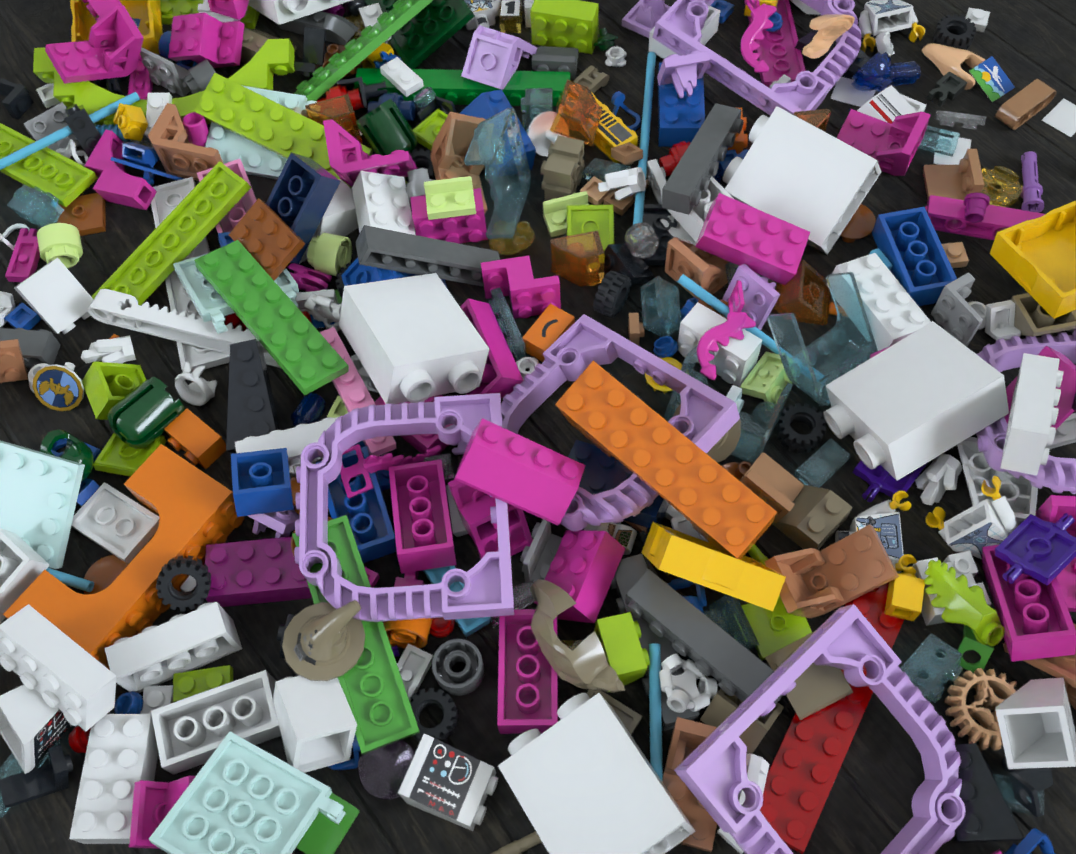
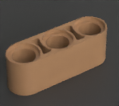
M1036 79L1006 101L997 111L995 118L1012 130H1016L1045 108L1056 95V90L1041 80Z

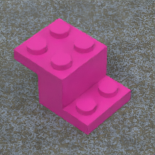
M205 12L173 16L168 58L174 61L190 59L198 64L207 59L213 68L240 66L245 24L240 21L221 22Z
M529 256L481 263L486 299L510 296L514 319L541 315L550 303L561 309L558 275L534 279Z
M453 480L448 482L462 523L473 539L480 559L487 552L499 551L497 523L491 524L490 507L496 506V499L459 481ZM507 503L510 555L512 556L523 551L526 546L530 547L533 539L523 510Z
M186 776L169 783L144 780L134 783L129 847L160 849L153 845L149 838L196 776Z

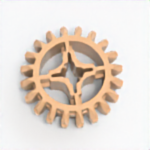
M977 668L974 673L968 670L963 674V677L958 676L954 680L955 685H951L948 688L947 692L951 696L945 698L944 702L951 706L946 710V715L954 716L955 718L950 722V726H959L961 729L958 732V737H963L967 734L969 736L968 744L979 741L981 750H986L989 745L993 751L1001 749L1003 742L995 709L1016 692L1014 687L1017 681L1007 683L1006 673L996 677L994 669H989L985 673L982 668ZM975 688V702L966 705L968 690ZM972 718L976 719L981 724V726L978 725Z

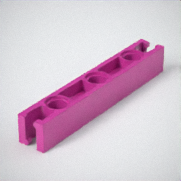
M930 195L927 203L928 206H925L935 230L994 240L999 231L1026 220L1046 215L989 205L986 207L983 221L973 223L964 218L966 207L964 200Z

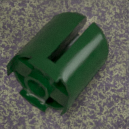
M391 98L356 121L358 129L375 154L385 156L390 155L396 150H404L411 153L417 146L416 134Z
M154 376L149 380H145L108 412L107 418L113 432L120 440L132 448H147L166 432L164 428L185 410L179 399L175 401L165 390L168 386Z

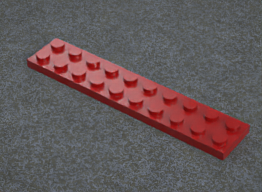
M888 582L846 603L844 607L854 604L892 649L904 619L885 614ZM863 665V673L866 676L867 671ZM849 683L853 693L802 720L798 718L795 712L767 773L763 792V804L760 812L784 843L801 854L806 849L873 691L869 686L855 687Z

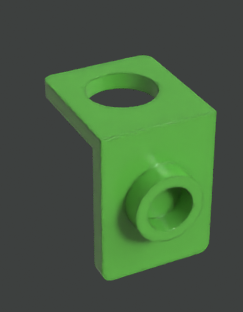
M964 625L963 640L952 662L974 673L977 668L984 669L994 650V646L979 643L973 630L968 625ZM968 650H974L980 654L981 659L977 663H968L964 660L963 653Z

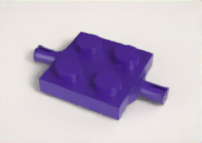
M862 460L855 467L853 473L870 485L862 494V497L866 500L871 493L867 501L872 502L879 491L891 498L898 491L907 492L927 463L898 481L881 465L870 469Z
M1065 513L1056 523L1043 521L1030 514L995 548V556L1011 565L1002 575L1003 579L1006 582L1009 580V583L1013 584L1021 574H1026L1048 585L1076 557V537L1066 531L1075 522V519L1071 515L1068 517V513Z

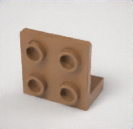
M967 149L964 158L960 159L959 165H924L923 167L928 199L930 195L964 200L967 194L981 193L984 187L977 149Z
M764 452L758 456L740 479L741 483L777 511L774 523H777L791 511L795 505L793 503L794 499L804 487L798 479Z

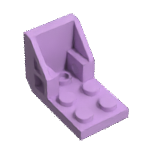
M479 25L473 33L461 76L503 90L518 68L520 58H529V55L533 56L537 52V47L519 37Z

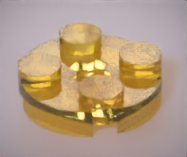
M1002 166L981 170L984 181L981 193L989 196V205L1008 207L1018 200L1022 193L1023 185L1021 184L1020 186L1018 182L1019 176L1014 171ZM999 185L1001 187L1000 189L995 188V186Z

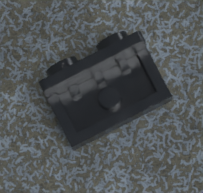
M629 243L609 244L598 261L606 274L609 271H615L631 279V286L629 288L633 284L650 283L654 277L648 265L642 261Z

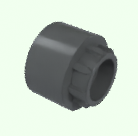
M206 59L188 69L190 74L184 77V81L193 94L204 91L215 70Z
M452 639L443 643L433 656V673L439 686L445 692L455 696L470 694L480 686L484 678L485 669L480 651L473 643L464 639ZM457 662L466 664L465 669L459 673L451 671L452 666Z

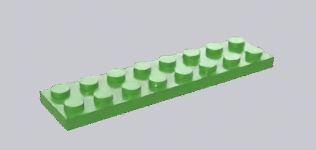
M397 0L390 12L382 13L377 18V23L364 28L361 31L362 35L357 40L349 41L345 45L346 49L340 54L336 53L329 59V64L324 68L319 67L316 69L309 81L305 80L296 87L297 91L294 94L306 96L307 101H316L433 0Z
M238 240L194 260L197 269L304 395L349 372L348 364Z
M347 515L328 521V546L332 548L340 561L342 578L356 586L371 587ZM293 533L295 545L299 547V536L297 537L296 533ZM314 564L310 568V573L319 572L323 564ZM308 583L314 604L328 602L318 586ZM361 621L366 635L364 651L357 664L343 676L338 677L357 723L355 734L362 754L420 733L383 621Z

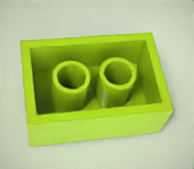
M534 0L530 10L532 44L546 47L577 48L581 53L592 54L595 48L593 44L598 39L599 3L580 0Z

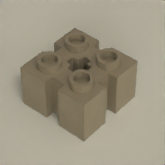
M558 135L555 143L550 145L548 159L543 161L541 167V174L544 175L542 190L545 192V200L576 193L577 185L580 184L584 174V141Z

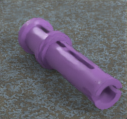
M1028 151L1021 156L1023 187L1020 190V195L1023 198L1021 210L1040 213L1044 209V202L1041 200L1043 188L1038 182L1037 154Z

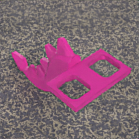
M745 0L746 5L752 11L750 15L753 20L742 36L741 53L744 60L754 67L755 72L766 73L769 72L768 65L764 59L757 61L759 53H752V51L759 49V44L754 40H764L762 30L773 27V23L768 17L774 14L777 8L765 3L760 5L759 0Z
M737 281L728 300L729 313L727 314V321L706 331L700 338L697 346V357L702 367L700 373L711 380L716 379V365L709 364V361L714 359V355L708 352H717L719 350L716 342L725 347L729 344V337L743 340L744 334L742 329L753 328L756 325L755 321L747 313L741 312L745 305L741 281Z
M359 444L352 446L342 456L355 450L358 456V463L344 468L342 462L340 472L347 497H354L373 488L369 473L372 474L378 470H389V467L424 462L432 456H436L442 449L441 445L426 450L425 454H417L413 458L412 456L404 458L403 455L393 457L392 453H388L384 456L370 455L366 459L363 457ZM363 474L366 486L352 492L349 480Z

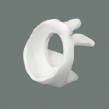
M185 362L183 373L178 374L175 378V388L180 397L192 405H205L215 396L217 381H206L202 377L199 378L206 369L205 366H199L190 373L191 364L190 362ZM185 380H190V381H193V382L188 385V384L185 382Z

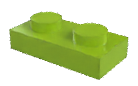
M228 665L173 674V702L233 682V668Z

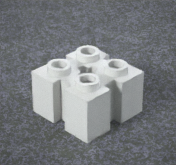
M967 551L948 555L943 561L947 563L948 570L950 567H953L956 571V578L962 574L965 575L968 580V588L974 585L980 586L983 589L986 603L990 606L991 601L983 582L976 584L973 578L978 573V569L971 552ZM938 558L921 560L913 564L912 567L917 571L915 576L923 580L929 575H925V571L928 569L929 561H937ZM927 584L924 587L921 610L925 624L928 626L943 623L945 621L941 615L945 608H935L931 605V601L937 594H927L925 590L931 586Z

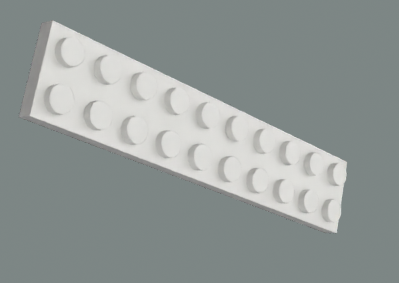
M193 177L153 187L157 191L151 202L155 228L195 188L196 184ZM207 236L184 260L210 253ZM174 270L165 279L171 311L176 309L178 315L186 311L187 317L194 313L196 319L200 318V314ZM177 342L182 371L184 370L185 362H190V373H192L199 366H205L207 369L229 363L230 361L229 354Z

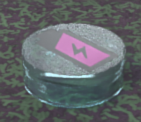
M426 87L418 92L413 100L418 107H424L433 101L436 94L431 87Z

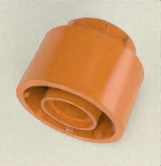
M432 618L383 621L390 645H397L400 648H406L408 644L417 648L426 646Z

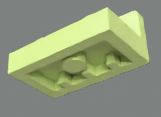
M471 176L424 182L429 220L476 214Z
M587 191L543 202V217L551 238L567 234V206L589 205Z
M765 352L741 384L742 394L764 399L766 407L772 410L796 379L797 371L792 357Z

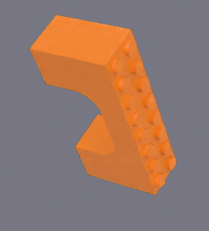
M595 361L591 362L555 404L574 428L607 456L615 457L680 512L699 534L723 554L741 560L773 523L777 511Z
M162 444L124 483L142 506L159 516L160 520L159 527L153 538L120 575L104 590L85 595L74 592L44 569L3 614L5 617L10 618L29 604L110 670L104 648L114 645V642L118 639L133 637L142 633L145 628L153 625V622L161 613L168 610L171 605L168 603L165 606L162 603L163 598L158 597V590H156L158 575L164 564H167L172 558L176 560L178 556L183 555V558H187L189 555L193 556L195 561L197 559L202 560V565H205L206 545L225 543L227 536L234 528L242 524L245 516L237 517L233 492ZM179 574L174 576L171 581L172 586L176 590L182 591L180 587L189 575Z

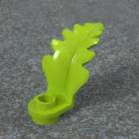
M930 560L928 569L925 571V575L929 576L924 579V583L931 586L926 588L925 591L927 594H937L931 601V605L935 608H945L941 615L942 619L948 623L968 625L973 630L976 640L983 645H997L1004 636L1005 628L1001 625L997 612L987 605L983 589L978 585L968 588V580L965 575L962 574L956 578V571L953 567H950L948 570L947 563L943 562L941 564V560Z

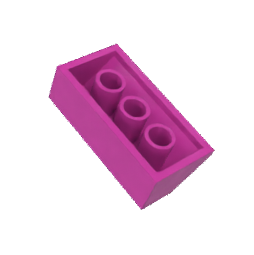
M468 298L460 308L489 347V352L480 387H476L474 390L466 393V395L500 393V397L503 398L506 394H511L514 391L513 387L516 384H521L524 380L490 304Z
M482 418L471 434L454 480L558 526L578 490L585 465Z

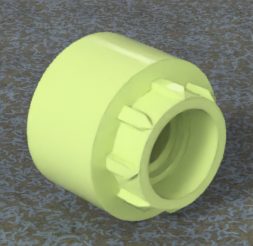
M53 223L38 230L37 240L40 257L47 264L56 258H59L66 268L73 267L79 262V258L83 255L79 230L75 226L66 223Z
M330 233L317 235L312 238L308 246V263L317 271L336 276L337 273H340L342 267L346 268V264L351 262L352 244L351 240L345 236Z

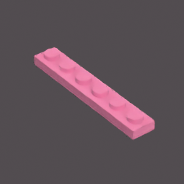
M335 327L319 332L348 364L349 372L332 380L347 411L351 412L355 408L374 405L375 403ZM393 436L363 440L370 455L379 456L396 449V442Z

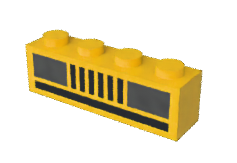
M583 85L562 97V114L616 165L620 162L611 157V148L628 142L635 146L638 145V136L635 131L630 130L619 117H616L605 104H602Z

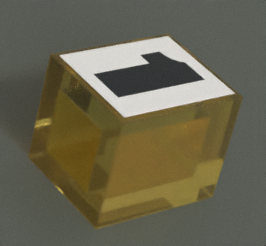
M501 0L499 14L501 32L521 33L522 0Z

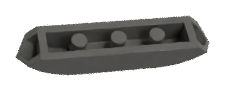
M323 11L280 25L275 23L282 30L304 35L305 27L326 30L325 41L345 45L359 29L347 19Z

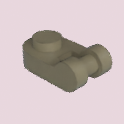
M591 65L574 80L573 91L583 85L589 92L594 94L601 86L607 85L609 75L604 72H598V69Z

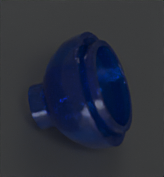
M878 52L853 75L852 79L854 81L851 85L857 90H876L878 93L887 88L893 82L889 77L892 63L888 53L881 54Z

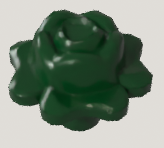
M607 28L598 30L600 37L593 45L599 46L601 51L614 47L618 36L608 34Z

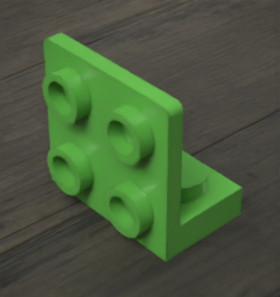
M331 793L329 798L344 806L343 811L346 814L341 822L336 824L319 812L296 848L305 854H334L358 816L359 810L334 793Z

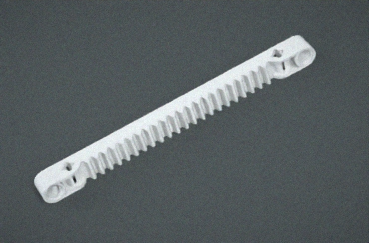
M100 289L88 309L90 316L106 324L229 355L230 344L256 339L248 328L243 331L241 325L234 329L233 324L229 323L226 326L228 331L218 334L212 320L204 322L201 317L196 319L194 313L187 317L186 311L178 315L176 309L169 312L166 306L160 310L158 304L150 307L149 302H145L140 306L134 296L109 289ZM262 346L266 364L280 367ZM357 355L351 356L366 388L370 391L378 392Z

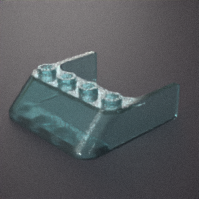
M507 108L478 124L464 159L465 165H485V178L490 183L491 199L494 200V212L486 232L487 239L514 237L531 185L530 169L514 108Z
M853 272L830 274L826 277L837 311V322L832 329L807 347H805L794 313L772 314L767 317L788 379L822 406L831 404L825 385L870 359V354L878 351Z

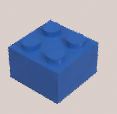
M287 448L231 454L233 497L237 517L294 510Z

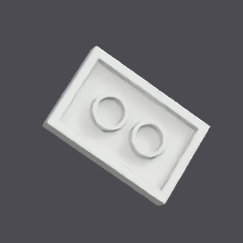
M104 482L73 516L71 527L129 564L157 532L160 519L153 512Z

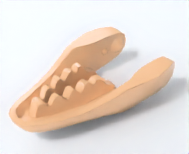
M824 14L812 19L809 27L818 31L813 37L812 42L803 48L802 53L813 59L821 57L829 50L837 38L852 27L855 18L844 14Z
M935 43L927 44L922 48L923 54L938 67L943 76L951 72L967 82L965 90L971 89L975 85L974 78L962 70L960 65L965 62L968 66L974 68L984 62V58L968 50Z

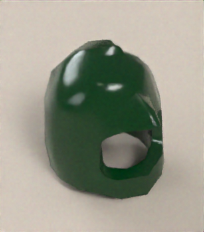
M57 429L48 432L42 440L39 452L55 456L51 452L53 444L59 439L66 438L67 445L60 458L85 464L81 482L90 475L94 466L91 449L83 441L64 430Z

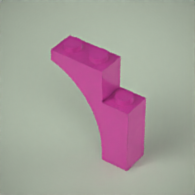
M105 130L84 165L86 168L94 171L98 177L93 189L108 202L147 210L157 191L144 178L127 174L124 164L110 160L111 157L124 159L122 157V144L124 142L113 131Z

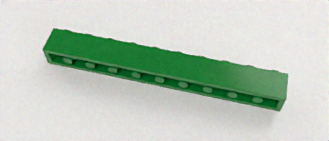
M357 68L356 78L362 77L366 85L385 81L386 88L378 89V91L387 89V93L402 95L404 101H416L421 104H426L433 96L452 101L454 105H469L481 93L501 90L462 77L463 70L411 69L423 80L424 87L406 97L381 74L380 68ZM515 71L502 91L511 106L562 107V97L571 91V73ZM358 82V83H355V84H354V89L359 88V90H360V92H361L359 82ZM426 88H430L423 96L415 100ZM379 97L369 98L367 102L378 101Z

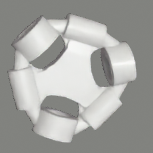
M311 293L303 306L318 321H322L326 329L335 327L336 331H339L341 329L339 327L342 304H336L333 299Z
M678 654L669 656L661 663L663 667L659 672L661 690L666 692L668 697L667 705L671 710L681 713L686 709H690L695 712L710 704V699L714 698L717 693V681L714 678H708L696 668L693 661L687 659V661L682 660ZM681 667L684 670V673L681 675H672ZM696 679H700L698 688L696 685Z

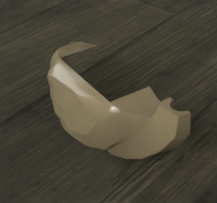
M536 580L530 587L534 600L538 602L532 617L531 629L544 656L562 680L582 689L610 691L611 693L625 691L617 673L608 665L604 650L595 631L573 651L559 640L553 629V620L557 615L576 604V602L567 592L548 580Z

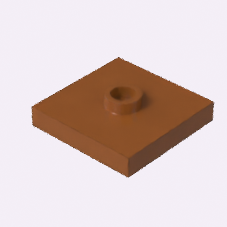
M93 193L78 196L67 207L57 203V223L75 226L79 230L80 236L105 232V199L100 194Z

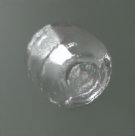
M637 223L627 230L625 243L634 257L649 258L658 249L659 238L650 224Z

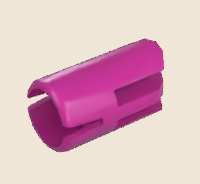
M195 112L185 115L183 117V126L188 135L189 143L205 147L209 130L204 116Z
M292 263L287 267L294 271V273L290 274L298 284V289L305 292L327 290L328 284L326 282H330L332 279L331 275L299 264Z

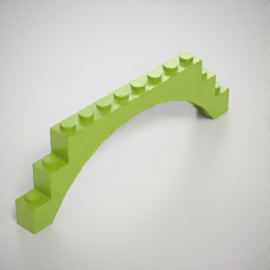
M268 39L254 57L228 79L242 86L273 90V74L286 75L287 73H294V47L290 39ZM34 48L33 72L43 82L54 83L53 96L60 103L63 102L65 106L69 107L74 104L80 106L83 104L88 115L126 97L111 93L90 81L64 84L48 57L45 48ZM204 91L172 99V104L176 105L182 120L185 115L194 112ZM141 99L131 104V106L141 107L146 118L147 99ZM116 112L95 122L94 125L109 126V124H114L113 119ZM205 119L206 124L212 123L211 121Z

